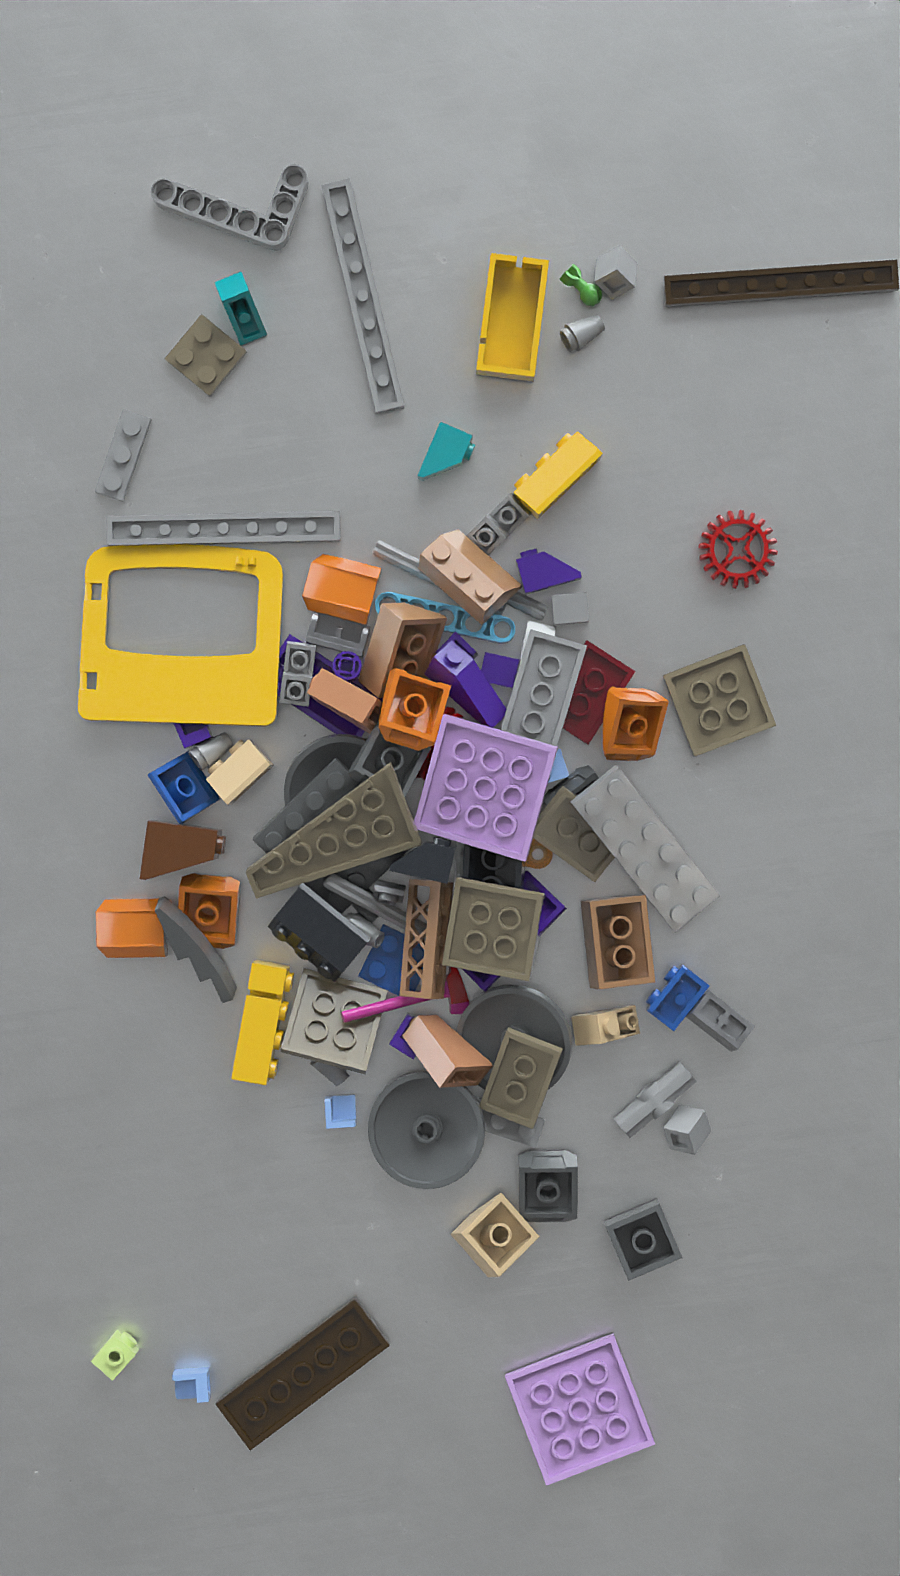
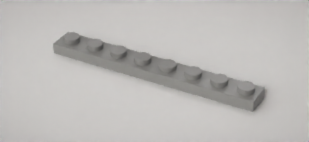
M350 179L321 185L376 414L402 408L404 403Z
M340 511L106 516L107 546L341 541Z

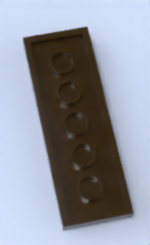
M353 1298L219 1399L215 1405L251 1451L388 1348L390 1343L358 1300Z

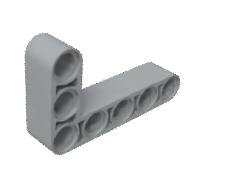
M292 164L284 168L266 215L165 178L154 182L151 187V196L155 204L162 210L264 248L277 251L284 248L289 240L309 182L303 167ZM299 174L303 178L301 184L295 187L288 185L287 179L289 176ZM170 188L173 190L170 199L166 201L158 199L160 190ZM191 198L200 200V206L194 211L185 209L186 202ZM281 202H290L293 205L292 210L287 214L279 213L277 206ZM223 208L227 210V217L222 221L214 220L212 215L216 209ZM249 218L255 221V226L250 231H243L239 228L241 221ZM271 229L281 230L282 237L278 241L273 242L267 239V233Z

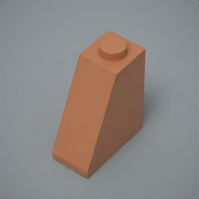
M323 668L311 680L307 694L315 701L370 734L379 721L382 702L378 698Z
M419 1015L413 1018L409 1023L408 1029L402 1035L439 1088L477 1086L493 1067L486 1057L437 1015Z

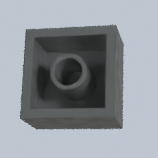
M658 1199L604 1221L628 1281L682 1258Z

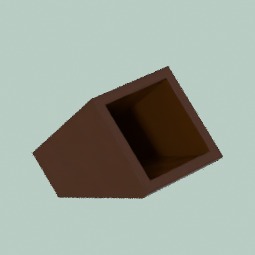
M149 820L147 821L139 879L147 880L218 859L219 854H224L226 836H222V829Z

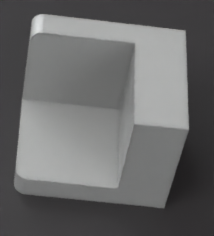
M619 245L597 258L594 282L611 299H614L635 288L637 263Z
M586 592L552 596L553 626L589 622Z
M680 1105L665 1125L664 1131L670 1149L695 1155L710 1134L711 1128L705 1110Z

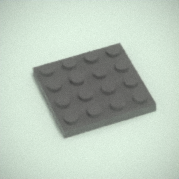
M336 757L253 837V841L265 853H269L358 787L360 783L350 777L348 774L349 769ZM408 850L334 874L366 891L390 868L393 862L400 859ZM326 876L304 883L340 914L351 906L352 901L323 885Z

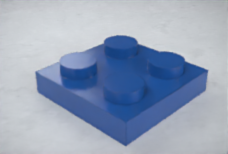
M383 924L380 931L384 933V940L378 948H371L358 977L399 996L405 934ZM419 943L412 951V957L417 964L424 958V949ZM417 972L410 978L409 991H416L421 980Z

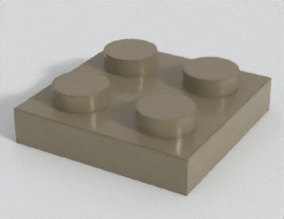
M201 314L164 359L211 397L245 356L247 351Z

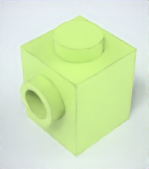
M117 1330L96 1353L91 1362L113 1381L139 1350L135 1346L137 1342L128 1333L123 1332L121 1334Z

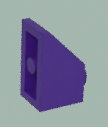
M537 548L521 552V558L516 559L525 595L582 578L580 571L546 552L538 553Z

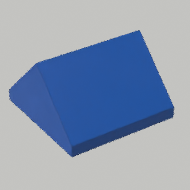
M189 751L148 774V777L179 824L185 823L220 800L216 791L206 780L207 777L203 771L193 762Z

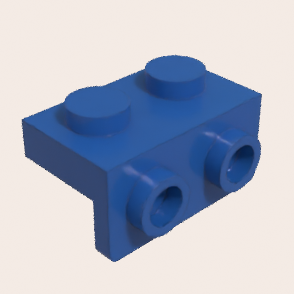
M683 964L679 968L674 965L664 977L667 983L661 991L656 988L645 1001L649 1004L646 1010L672 1031L676 1030L710 986Z

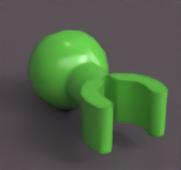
M572 264L559 278L563 284L574 286L580 292V299L583 304L594 306L600 303L603 296L602 290L598 285L587 283L582 279L581 271L575 264Z

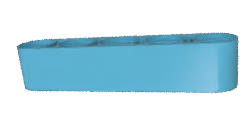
M394 592L381 593L375 601V609L378 614L381 601L386 598H392L396 603L420 604L424 609L436 613L448 610L453 614L454 620L450 625L444 627L443 632L451 634L456 631L460 636L498 644L510 642L515 634L514 622L505 616L493 614L479 631L471 632L465 626L466 620L471 615L459 606ZM500 622L508 624L511 629L510 635L506 638L497 637L494 633L496 624Z

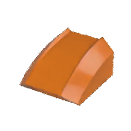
M322 554L310 564L302 594L307 609L367 625L374 593L382 569Z
M398 668L390 670L378 727L384 739L417 751L433 746L436 742L451 685L433 682Z
M612 686L608 690L603 719V750L606 759L638 761L653 757L657 749L669 701L657 692L644 688H616Z
M196 873L182 876L179 885L178 908L205 935L213 948L225 949L235 946L240 882L231 876L221 877Z
M159 898L106 899L95 912L96 946L106 958L168 956L166 934L155 912Z

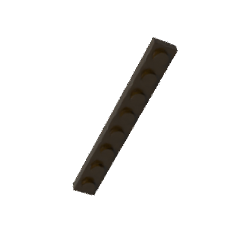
M897 259L664 276L665 307L899 290Z

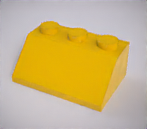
M576 432L573 436L567 433L556 444L559 449L552 456L546 453L535 464L538 469L530 477L526 473L514 484L517 489L513 495L537 520L602 457L603 453L579 432Z

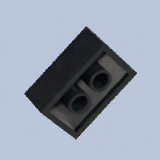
M434 837L433 842L426 841L390 865L389 871L448 884L456 847L450 846L451 840Z
M464 844L462 878L524 889L526 861Z
M304 883L298 887L267 926L278 940L289 944L301 959L308 960L317 968L320 975L331 979L333 982L341 976L370 940L366 934Z

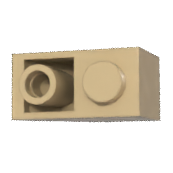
M635 1005L593 1011L571 1017L576 1046L603 1044L640 1034Z

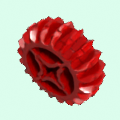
M744 510L738 511L737 519H734L732 511H728L726 515L728 521H725L721 515L716 516V521L719 524L718 527L712 522L707 524L712 534L707 532L701 534V537L708 540V543H700L698 545L699 549L707 550V554L700 555L699 560L709 559L710 562L703 567V570L706 572L713 567L716 572L710 578L714 581L719 575L723 576L720 585L723 587L727 584L728 579L732 580V589L738 587V580L742 581L744 588H748V578H751L755 584H758L760 582L757 575L758 572L764 577L769 574L763 566L773 567L775 565V562L768 559V556L777 555V550L769 549V545L776 544L777 539L767 540L766 536L773 530L770 527L763 532L760 527L764 525L765 520L762 518L757 524L753 523L756 515L753 512L750 513L747 520L744 519ZM732 526H741L749 529L741 538H734L723 530ZM755 536H757L761 545L759 561L754 558L755 556L749 548ZM716 538L721 540V543L726 548V556L720 564L714 551ZM747 538L742 548L744 556L741 557L738 554L737 557L734 556L729 561L728 558L734 550L733 546H731L732 543L735 542L737 545ZM734 561H741L753 568L745 573H733L726 570Z

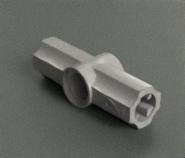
M679 1062L658 1081L655 1080L647 1085L636 1096L637 1099L614 1117V1120L631 1138L653 1118L656 1120L674 1105V1101L697 1081Z

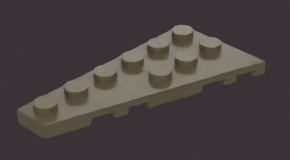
M390 762L248 867L246 875L256 899L420 846L422 840L392 763Z

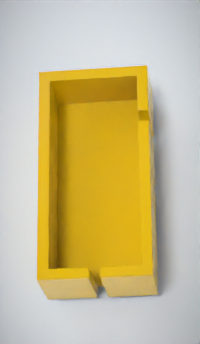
M491 253L476 375L534 382L549 260L523 257L522 268L516 267L517 256Z
M257 959L252 963L248 983L250 995H246L231 1079L267 1085L269 1080L274 1079L276 1076L279 1059H275L274 1054L275 1050L281 1048L284 1030H279L280 1021H285L289 1008V1002L284 1001L285 993L292 990L294 973L289 972L290 965Z

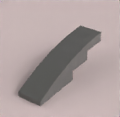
M165 896L159 898L155 912L177 960L189 957L200 982L211 979L222 1003L233 1000L237 986L223 960L209 940L188 916Z

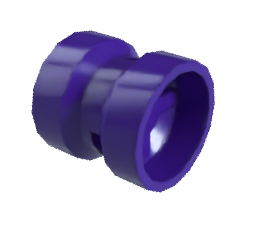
M343 651L337 654L332 663L334 675L349 683L355 681L360 676L362 665L359 656L350 651Z

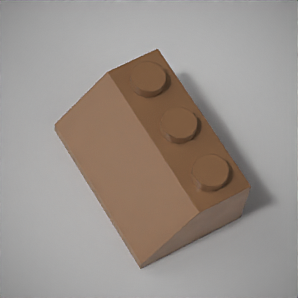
M459 529L440 535L420 554L418 569L481 625L522 588V585Z
M405 602L381 604L358 681L377 698H383L390 670L394 668L428 680L425 672L436 655L435 652L438 649L447 617Z
M646 895L580 901L590 988L607 989L655 983Z

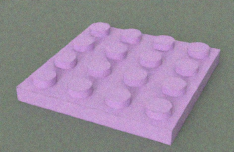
M444 714L414 820L417 830L525 862L528 858L558 747Z
M613 1333L505 1374L507 1384L546 1486L655 1445Z

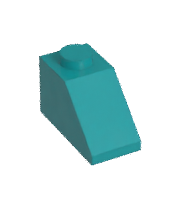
M242 272L214 282L240 346L266 336L267 332Z
M440 422L417 475L418 479L424 481L461 466L464 459L469 461L476 445L471 443L473 435Z

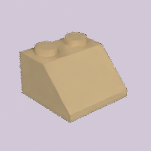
M242 739L239 740L229 750L232 755L224 763L219 759L208 769L211 775L206 780L227 805H232L274 766L250 739L245 743Z
M499 1193L470 1214L450 1234L487 1277H500L540 1237L502 1193Z

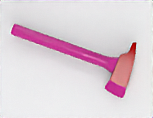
M448 966L449 972L445 979L444 998H448L450 1014H463L469 1005L466 989L458 968ZM398 996L342 1011L341 1017L343 1022L346 1023L432 999Z

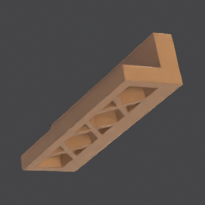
M409 879L399 996L444 999L447 966L442 965L452 906L454 882L446 884L437 881ZM418 886H429V899L422 905L417 898ZM422 914L427 920V927L419 934L415 928V919ZM419 943L424 949V958L417 964L412 957V951ZM416 972L422 979L421 992L409 991L410 978Z

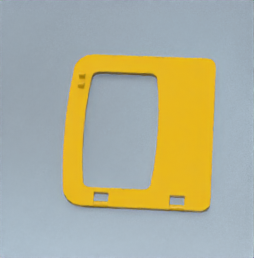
M189 544L107 546L93 552L87 561L85 569V598L78 712L80 716L89 721L264 727L273 724L277 716L283 571L277 558L265 551ZM171 568L216 570L256 576L259 580L255 650L249 654L230 656H169L109 649L106 646L110 575L115 571ZM92 584L102 585L101 600H92ZM88 673H97L96 689H87Z

